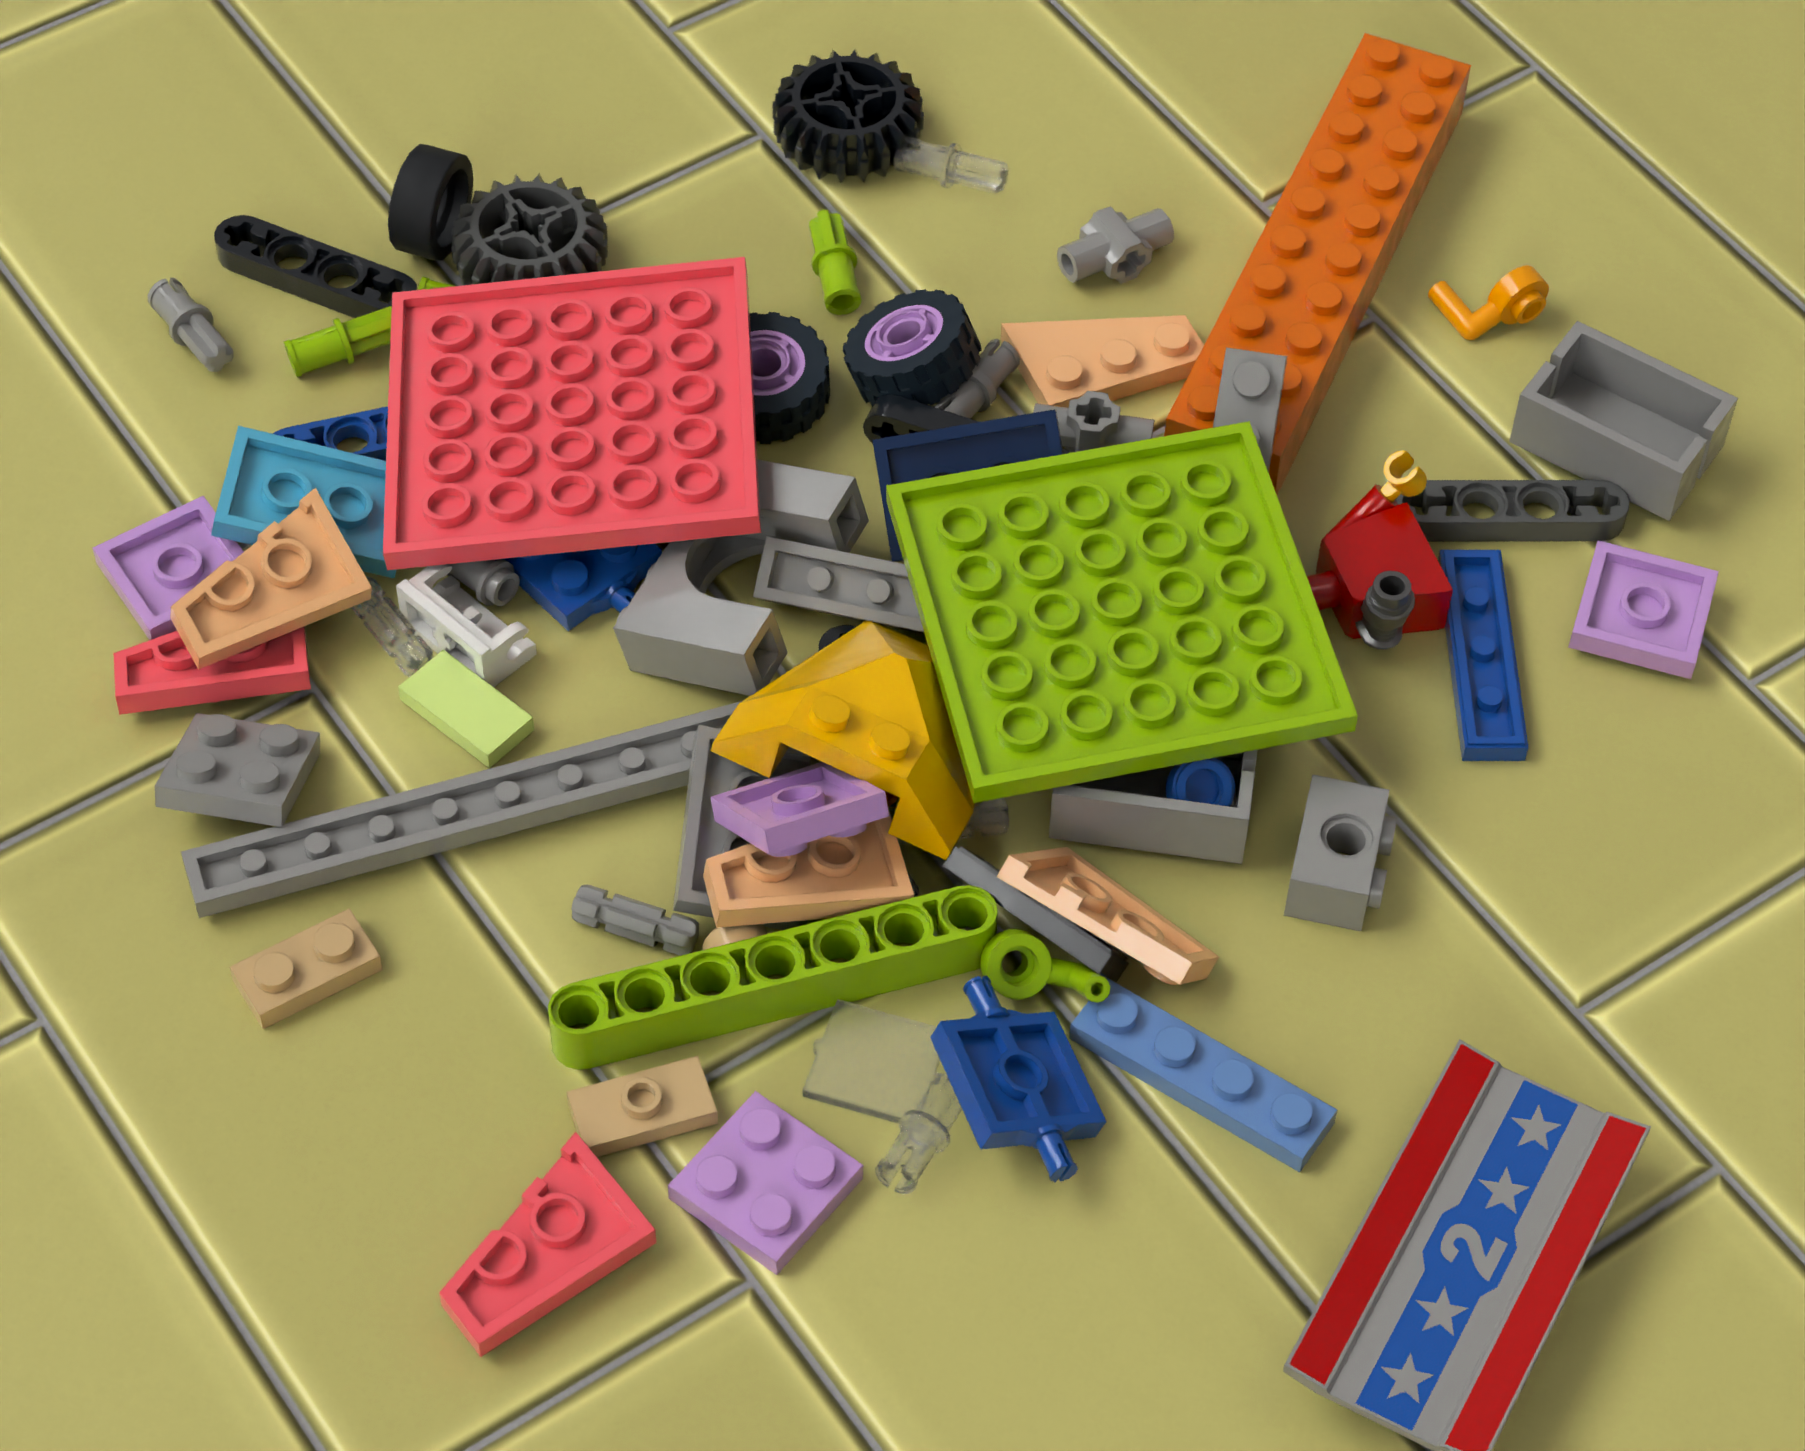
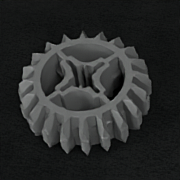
M540 173L533 181L524 182L515 175L512 184L503 185L493 180L490 193L474 191L471 203L462 204L458 220L453 221L454 228L451 232L453 243L451 247L452 258L464 285L602 271V266L606 265L608 236L607 225L603 220V215H600V210L597 208L595 200L586 199L581 187L567 189L562 177L551 184L545 183Z

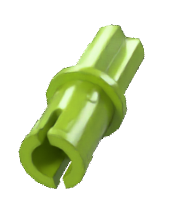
M827 209L817 212L818 217L809 222L815 252L811 259L812 270L820 277L827 311L836 315H844L854 312L862 303L854 272L857 265V255L854 249L848 246L841 215L838 213L829 214Z
M389 306L342 323L339 318L333 319L334 326L291 341H284V346L296 377L344 359L347 360L348 364L355 362L353 356L390 344L392 307Z

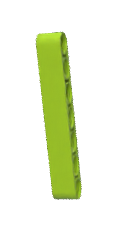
M972 885L957 886L570 983L559 988L552 995L548 1004L552 1051L557 1060L566 1067L577 1070L591 1069L974 971L981 968L980 959L982 951L987 942L996 935L997 904L991 894L982 888ZM968 926V927H972V928H975V929H974V930H962V929H958V927ZM900 942H906V943H910V944H913V945L902 947V946H898V945H894V944H895V943H900ZM837 958H843V959H847V960H850V961L843 962V963H836V962H832V961H830V960H832V959H837ZM774 974L786 976L781 979L766 978V976ZM713 990L721 992L717 995L706 996L701 994L705 991ZM641 1007L656 1008L651 1012L635 1011ZM580 1023L591 1025L584 1029L569 1028Z

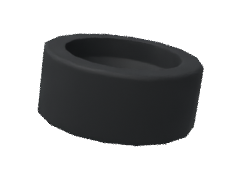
M419 144L408 154L395 181L389 205V239L396 250L431 260H444L452 252L451 232L454 228L453 221L458 220L461 205L471 203L473 169L467 155L425 144Z

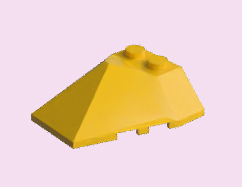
M864 621L740 702L712 744L711 752L767 778L771 777L788 748L791 747L858 779L865 780L900 798L888 834L944 860H947L957 845L974 811L973 799L928 645L872 621Z

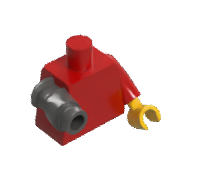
M1405 450L1396 451L1387 458L1384 464V475L1388 482L1383 487L1376 484L1321 540L1316 574L1307 576L1319 611L1332 608L1346 636L1352 639L1362 638L1365 644L1375 649L1393 648L1400 642L1402 634L1434 631L1445 628L1453 589L1407 502L1398 504L1396 501L1400 495L1412 497L1422 493L1427 483L1426 474L1420 467L1414 468L1408 476L1401 478L1404 472L1410 469L1414 463L1413 457Z

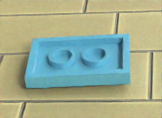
M238 426L211 536L253 545L257 541L259 533L274 521L280 523L297 509L299 501L316 487L362 571L395 578L397 570H387L383 557L386 461Z

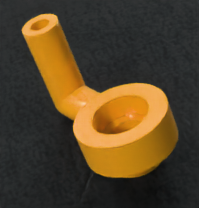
M1525 265L1512 270L1501 278L1491 290L1488 296V303L1473 313L1446 281H1440L1432 286L1428 292V297L1464 339L1475 340L1501 321L1504 324H1515L1518 322L1524 324L1535 319L1546 306L1549 285L1534 267Z

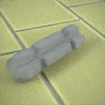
M588 884L582 885L574 897L571 909L572 918L576 922L594 928L599 927L600 923L606 924L604 930L606 932L652 947L661 942L664 943L662 950L680 956L690 954L697 943L699 922L696 919L678 913H673L671 918L665 916L666 909L619 894H615L613 899L607 897V890Z

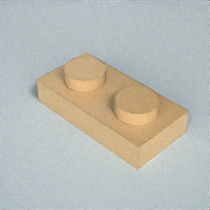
M350 908L230 966L233 982L262 1029L383 970L379 953Z

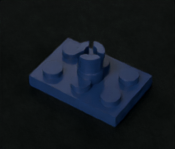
M1054 409L872 440L891 560L893 562L903 561V557L886 502L887 485L1063 454L1057 411Z

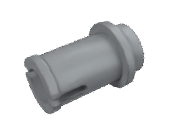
M505 559L449 564L452 570L447 575L454 577L474 590L478 601L486 606L494 604L503 606L512 600L519 588V576L514 572V566Z

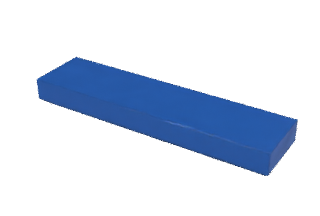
M1440 550L1438 562L1453 589L1445 631L1462 761H1525L1528 752V741L1501 550Z

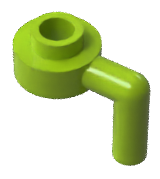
M1007 929L997 933L987 942L981 954L980 967L982 975L990 978L991 985L995 991L1010 999L1029 998L1037 994L1046 984L1074 989L1095 1003L1104 1001L1110 993V984L1107 979L1084 964L1051 958L1044 943L1024 930ZM1010 951H1020L1022 957L1020 966L1015 971L1004 972L1002 961L1005 955Z

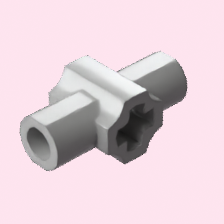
M1111 206L1101 209L1093 214L1086 225L1081 227L1078 240L1058 248L1057 260L1059 267L1070 282H1076L1104 271L1110 279L1115 278L1120 284L1137 278L1140 271L1151 262L1153 250L1173 242V225L1170 218L1159 208L1129 220L1122 212H1115Z
M1087 391L1082 397L1070 400L1069 408L1035 403L1033 413L1054 409L1057 411L1062 447L1072 453L1153 438L1155 420L1120 415L1121 407L1115 405L1109 399L1107 393Z

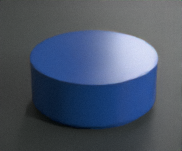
M1216 758L1175 765L1167 777L1166 796L1170 799L1230 806L1234 799L1235 782L1229 768Z

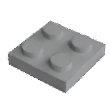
M196 713L155 784V805L160 808L283 827L320 755V733L295 729L286 724L269 725L233 719L223 714L207 715Z

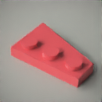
M305 626L199 670L178 631L113 653L115 697L119 715L311 689Z
M577 1132L561 1148V1157L542 1179L537 1177L521 1195L522 1203L499 1230H492L439 1292L441 1306L480 1357L656 1244L655 1228Z

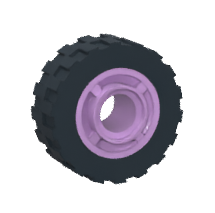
M926 289L915 290L914 293H903L894 296V299L887 302L883 301L875 306L874 310L868 314L865 313L858 320L859 323L854 328H851L847 334L848 340L843 344L844 361L863 400L866 403L870 402L872 406L876 399L887 394L902 396L926 405L930 404L931 406L940 402V399L948 394L951 395L956 392L964 381L969 380L973 375L974 367L978 366L980 362L979 352L982 351L981 343L958 297L953 294L947 295L942 290L926 291Z
M768 312V314L750 313L756 441L760 442V444H771V441L777 440L784 442L793 439V436L800 432L804 434L812 428V423L816 419L820 420L825 413L824 406L829 404L830 399L827 347L823 339H818L817 332L810 325L808 327L803 325L798 318L781 316L777 312Z

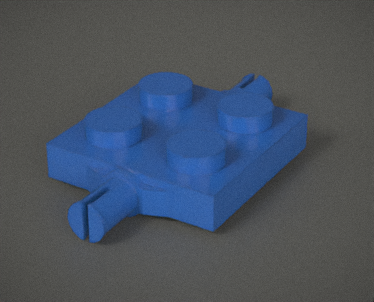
M656 544L506 558L505 560L514 566V572L520 579L519 586L567 631H570L593 614L609 610L610 608H615L620 613L627 607L635 595L634 589L646 577L651 565L657 562L662 554V549Z
M980 976L972 978L964 985L963 991L967 995L976 1015L970 1019L940 1021L930 1039L980 1150L1020 1145L1033 1146V1148L1038 1149L1049 1173L1050 1180L1052 1182H1057L1058 1179L1060 1182L1067 1180L1077 1172L1078 1167L1074 1163L1064 1141L1095 1138L1107 1122L1055 1012L1025 1014L1007 1010L1001 1006L988 976H983L982 979Z

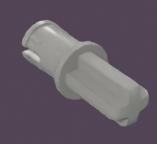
M164 278L153 285L148 293V302L169 325V334L172 340L180 346H188L209 371H221L224 364L232 361L233 349L213 327V315L210 310L203 305L195 303L181 282L175 278H170L169 283Z

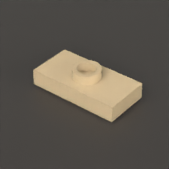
M698 1056L567 1091L568 1106L577 1133L596 1157L718 1124V1112Z

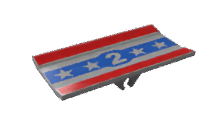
M1459 1039L1290 1353L1283 1372L1313 1392L1433 1451H1492L1649 1134L1651 1126L1610 1112H1600L1502 1067L1500 1062Z

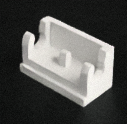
M449 564L427 566L410 580L404 579L397 584L396 590L402 625L437 654L444 649L491 686H497L537 655L536 644L528 637L523 639L529 631L526 626L521 622H514L507 626L460 587L459 581L454 577L449 576L433 587L440 578L445 577L452 570Z

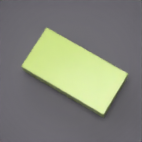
M444 649L398 686L399 697L403 703L489 769L534 731V721L530 714Z

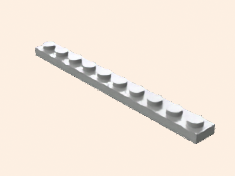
M740 702L285 823L283 827L274 826L181 851L199 918L686 786L689 781L693 740L698 725L722 729Z

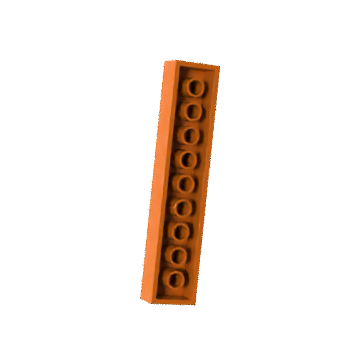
M1367 33L1364 34L1166 418L1164 436L1213 428L1226 347L1287 356V366L1269 469L1272 484L1278 495L1462 115L1471 65Z

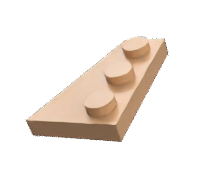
M1186 315L1001 324V341L1008 342L1017 351L1020 358L1017 368L1037 403L1069 408L1070 400L1082 397L1087 391L1107 393L1109 399L1115 401L1186 379L1204 346Z
M315 487L299 501V507L280 523L274 521L259 533L257 541L233 561H225L171 606L170 618L199 670L371 599L372 587Z
M890 812L889 817L867 823L866 830L860 834L841 838L826 836L808 842L807 848L795 855L785 857L771 856L749 843L706 859L703 878L716 928L829 919L913 898L914 892L898 839L888 834L892 822Z
M1068 847L1011 854L1007 857L997 875V878L1142 962L1144 968L1151 975L1167 984L1181 985L1207 979L1219 959L1218 955Z

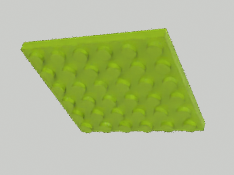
M1250 421L886 486V502L973 803L1356 730L1358 718L1356 709Z

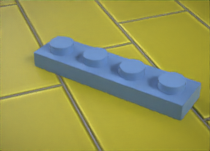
M1106 978L1110 984L1109 996L1102 1002L1095 1003L1090 1000L1087 1002L1070 1025L1069 1039L1294 1170L1301 1172L1334 1125L1337 1109Z

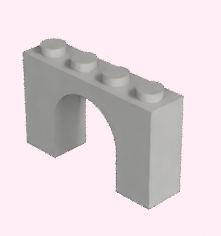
M757 460L761 533L668 543L657 562L649 568L644 582L628 606L620 612L617 622L613 627L630 671L748 696L768 685L788 653L773 609L708 596L705 592L711 582L723 570L742 559L762 554L766 536L849 553L869 522L856 478Z

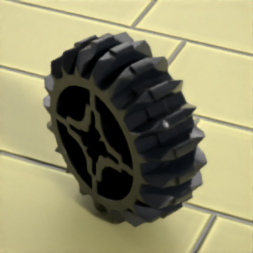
M832 49L828 59L823 60L811 55L807 66L794 65L790 77L781 78V84L778 88V93L775 94V101L772 105L774 135L777 138V143H780L781 148L784 150L785 158L795 159L799 171L814 167L818 179L823 178L827 174H835L840 183L843 182L846 176H857L864 183L869 173L875 172L885 177L890 165L903 167L907 155L915 153L921 136V130L924 128L923 99L920 96V89L915 87L912 82L911 74L901 73L898 69L897 61L882 64L878 53L868 58L859 57L856 49H854L850 56H839Z

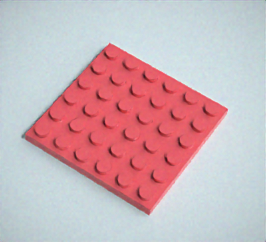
M745 257L392 293L383 557L387 570L761 533L748 273Z

